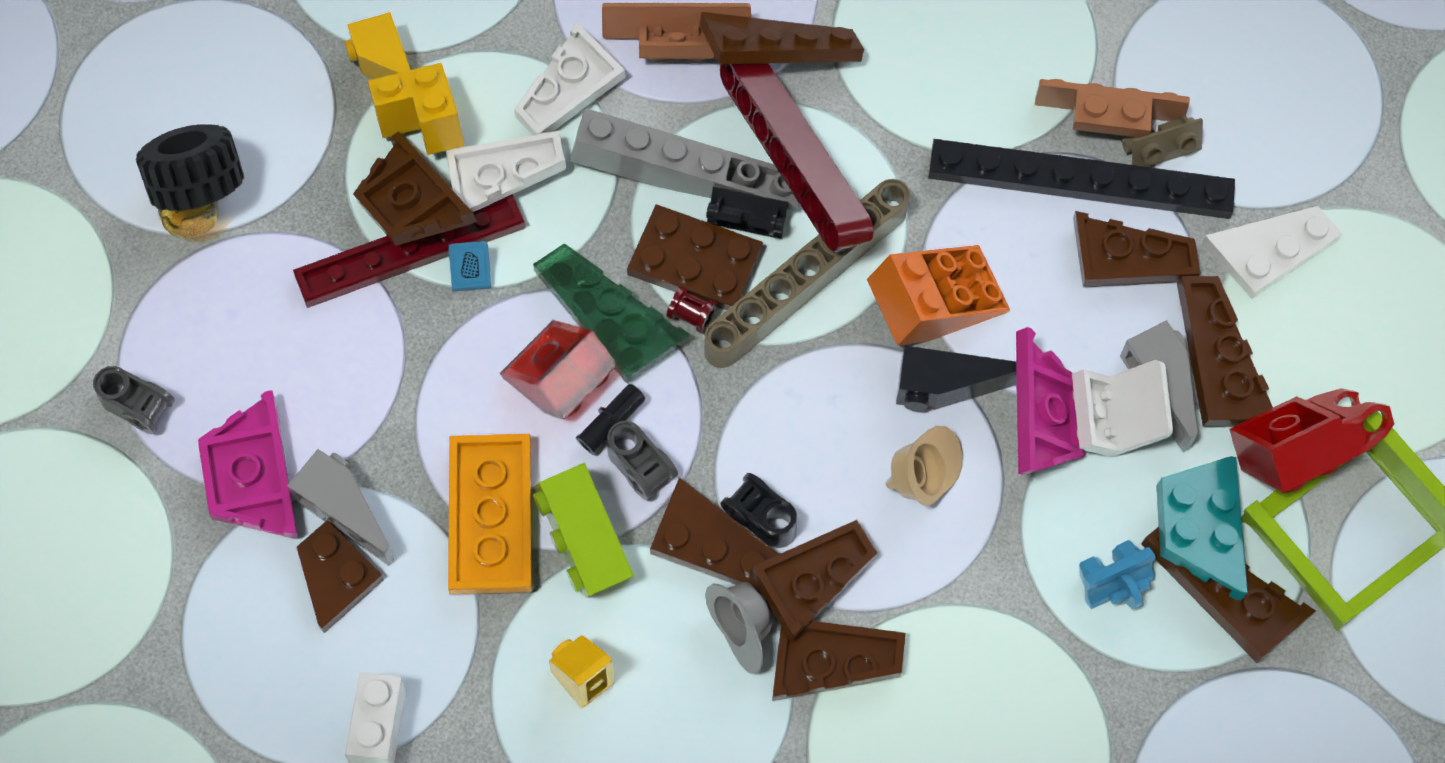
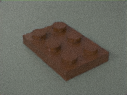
M655 204L627 267V275L676 292L679 287L683 286L687 288V293L706 302L713 300L717 302L718 308L727 311L743 297L763 250V242Z

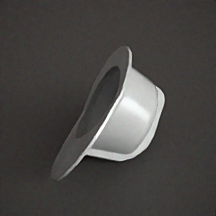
M748 582L729 588L721 584H711L706 589L705 599L712 619L724 634L739 664L748 673L756 674L760 672L763 665V652L760 642L767 636L772 626L770 608L756 589Z

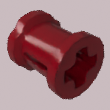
M681 286L677 289L671 300L666 317L672 320L679 318L696 326V331L703 334L714 316L717 302L713 300L706 302L687 293V288Z

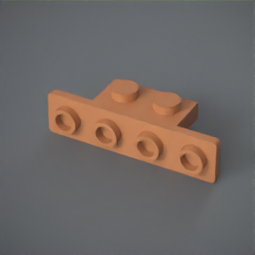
M603 3L602 36L605 39H639V58H649L654 61L665 59H688L691 61L714 59V53L699 25L701 12L751 17L750 3Z
M1062 79L1039 80L1034 104L1037 106L1074 110L1072 130L1140 138L1150 134L1151 119L1173 121L1179 119L1180 116H1186L1190 105V97L1177 95L1173 92L1156 93L1141 91L1137 88L1105 87L1097 83L1080 84L1066 82Z

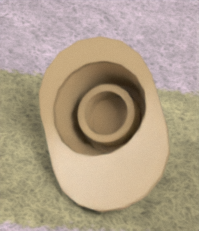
M935 426L927 430L914 443L896 451L891 461V477L885 483L887 488L897 490L904 498L916 499L922 505L931 506L954 485L960 476L963 453L960 441L955 433L946 426Z

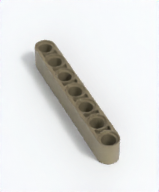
M886 179L860 199L873 224L874 233L871 242L846 248L844 251L836 253L828 249L818 234L714 320L705 332L704 354L707 361L718 368H726L733 365L899 226L907 214L910 199L908 186L898 179ZM894 200L899 205L890 206L884 203V201ZM803 269H811L815 271L816 274L813 276H805L801 274L799 271ZM781 292L786 294L788 298L777 300L771 295ZM746 316H754L760 321L756 324H748L742 319ZM717 340H726L731 343V346L718 348L713 343Z

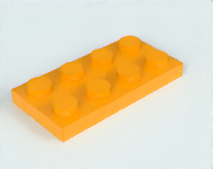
M530 433L449 436L448 591L450 595L532 592Z

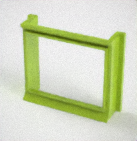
M1376 411L1363 421L1365 430L1372 432L1378 429L1382 422V415ZM1393 428L1385 438L1366 453L1431 525L1436 533L1349 601L1345 602L1273 519L1333 473L1319 475L1305 482L1296 491L1282 493L1275 490L1261 502L1256 500L1243 510L1244 514L1241 516V521L1254 530L1332 621L1336 631L1445 548V486Z

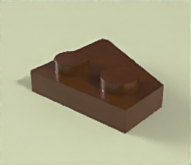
M328 520L296 547L317 623L323 633L328 631L384 580L381 573Z

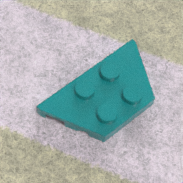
M1229 456L1162 477L1156 485L1160 556L1177 566L1187 568L1192 575L1204 582H1207L1210 578L1231 590L1230 597L1235 600H1242L1247 594L1236 457Z

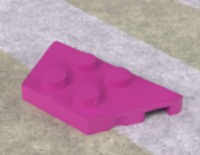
M1030 327L1016 331L1018 474L1020 475L1084 457V450L1079 448L1072 372L1063 366L1061 360L1052 350L1044 353L1033 342L1036 333Z
M268 390L260 395L261 400L243 413L241 410L237 411L227 418L221 427L213 428L198 439L208 510L213 520L293 539L298 538L292 496L287 486L289 484V477L275 395L273 390Z

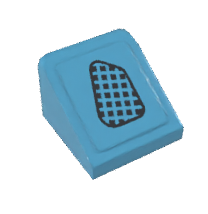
M481 241L449 244L452 291L490 289L491 275L488 243Z

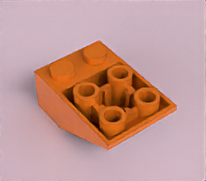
M979 245L890 254L866 279L897 346L928 342L1010 311Z

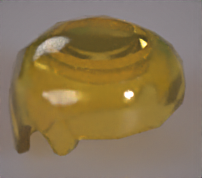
M218 201L190 210L168 211L158 209V218L166 231L173 236L190 239L199 238L209 232L215 226L219 215Z

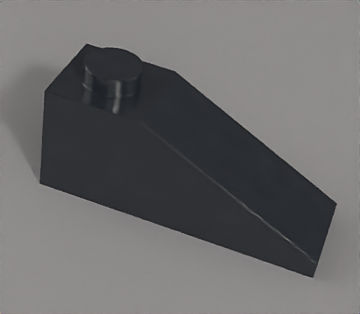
M905 345L901 359L896 404L904 405L905 408L912 411L936 410L1016 386V361Z

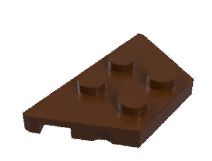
M399 131L391 137L390 141L393 147L385 159L379 157L370 168L369 175L361 181L353 193L359 205L395 246L471 225L477 221L467 205Z

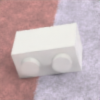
M359 672L345 756L349 763L395 762L407 692L402 676Z

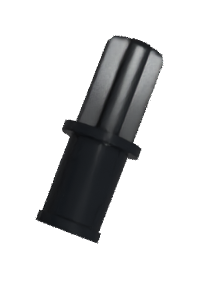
M628 384L606 408L600 407L598 409L599 415L580 435L578 434L575 437L578 443L590 454L595 455L597 450L607 441L610 428L620 421H626L645 401V396L641 390L633 384Z

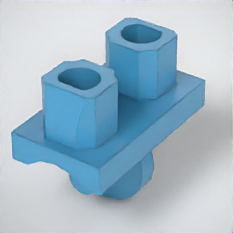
M1130 540L1116 545L1112 550V560L1115 563L1106 567L1098 557L1094 556L1080 562L1079 576L1084 585L1085 602L1090 609L1108 601H1111L1113 605L1125 601L1131 609H1135L1142 605L1141 592L1150 589L1149 582L1155 580L1152 567L1155 554L1149 547L1140 550Z

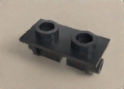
M713 187L706 218L708 223L782 239L789 202Z

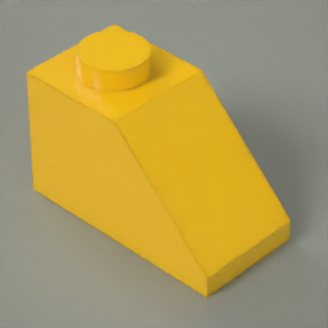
M391 12L347 24L350 39L344 40L350 62L358 61L362 75L375 79L410 70Z
M580 635L574 641L571 639L563 641L552 651V658L549 660L550 671L581 709L614 684L612 659L583 635Z

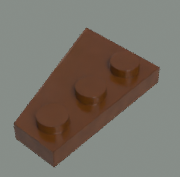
M1075 211L1073 222L1083 286L1179 281L1182 276H1200L1194 238L1151 228L1146 231L1123 226L1124 222L1113 219H1109L1108 222L1089 218L1088 213Z

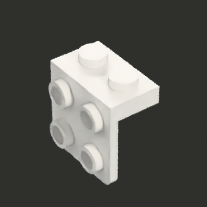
M1153 360L1110 377L1086 369L1072 373L1073 399L1075 402L1077 437L1080 449L1113 457L1171 436L1173 425L1166 367L1163 362Z

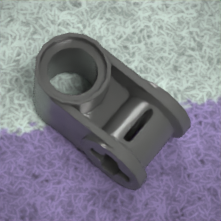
M117 366L102 368L93 379V388L103 408L147 434L155 433L157 430L156 422L166 407H171L175 403V398L165 389L152 382L144 381ZM114 385L123 386V389L115 395L106 394L107 390Z
M620 421L610 428L607 436L608 457L642 499L648 500L652 496V490L666 479L673 480L678 476V471L669 457L655 446L637 424L630 421ZM626 438L632 440L635 446L630 450H621L616 447L615 443L620 439Z

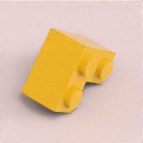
M442 62L367 80L382 138L393 136L398 131L402 134L420 129L427 155L464 146L458 112Z

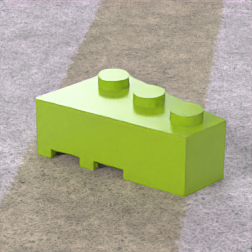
M585 462L542 480L533 487L535 491L533 497L541 515L543 517L547 516L553 529L550 532L553 544L559 555L565 554L571 567L566 570V573L575 592L582 590L584 596L589 597L634 577Z

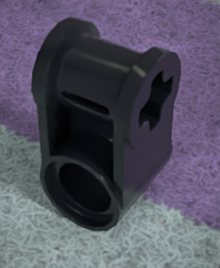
M746 473L742 478L743 484L730 498L725 497L721 501V507L730 517L757 535L767 545L775 548L788 546L796 537L797 513L791 503L770 489L762 479L752 473ZM779 518L787 521L788 525L782 529H775L768 523L773 519Z

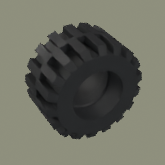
M197 124L180 127L154 138L146 143L136 154L137 158L135 160L150 204L160 210H190L212 204L235 191L244 179V172L232 134L224 126Z

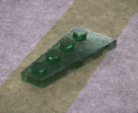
M565 243L533 264V271L627 384L690 341V334L681 327L676 328L664 319L663 314L652 306L648 308L632 296L633 292L622 284H615L603 275L601 269Z

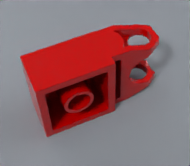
M1340 388L1315 395L1307 400L1296 396L1230 428L1229 431L1241 471L1285 493L1300 489L1305 482L1319 475L1333 473L1338 469V466L1369 451L1387 436L1395 423L1389 405L1377 402L1361 404L1359 392ZM1345 397L1350 398V407L1337 405L1341 399ZM1380 411L1382 422L1379 428L1372 432L1366 431L1363 421L1373 412Z

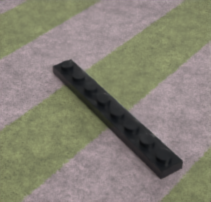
M933 138L928 179L1230 219L1234 210V178Z

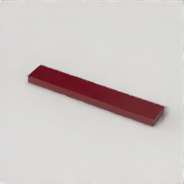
M513 194L473 212L477 221L471 225L397 246L385 236L294 269L293 273L306 307L310 308L449 257V244L490 242L525 229V221Z

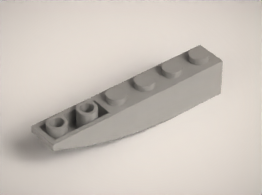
M584 109L569 159L571 162L641 183L711 198L713 187L787 201L789 202L787 209L796 210L799 202L774 164L591 109Z

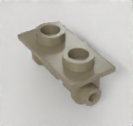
M1180 116L1179 119L1158 125V132H1155L1151 127L1149 135L1140 138L1127 136V138L1122 139L1123 149L1126 153L1132 152V165L1144 167L1201 150L1203 119L1195 120L1193 117Z

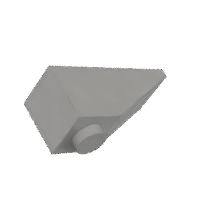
M1166 320L1127 340L1120 358L1128 370L1153 360H1158L1165 364L1173 425L1171 435L1184 453L1192 447L1198 436L1189 356L1183 336L1179 331L1173 330Z
M317 449L287 485L293 500L324 522L328 520L340 533L390 566L394 561L390 546L350 471L351 465L336 453H332L329 456L320 449Z

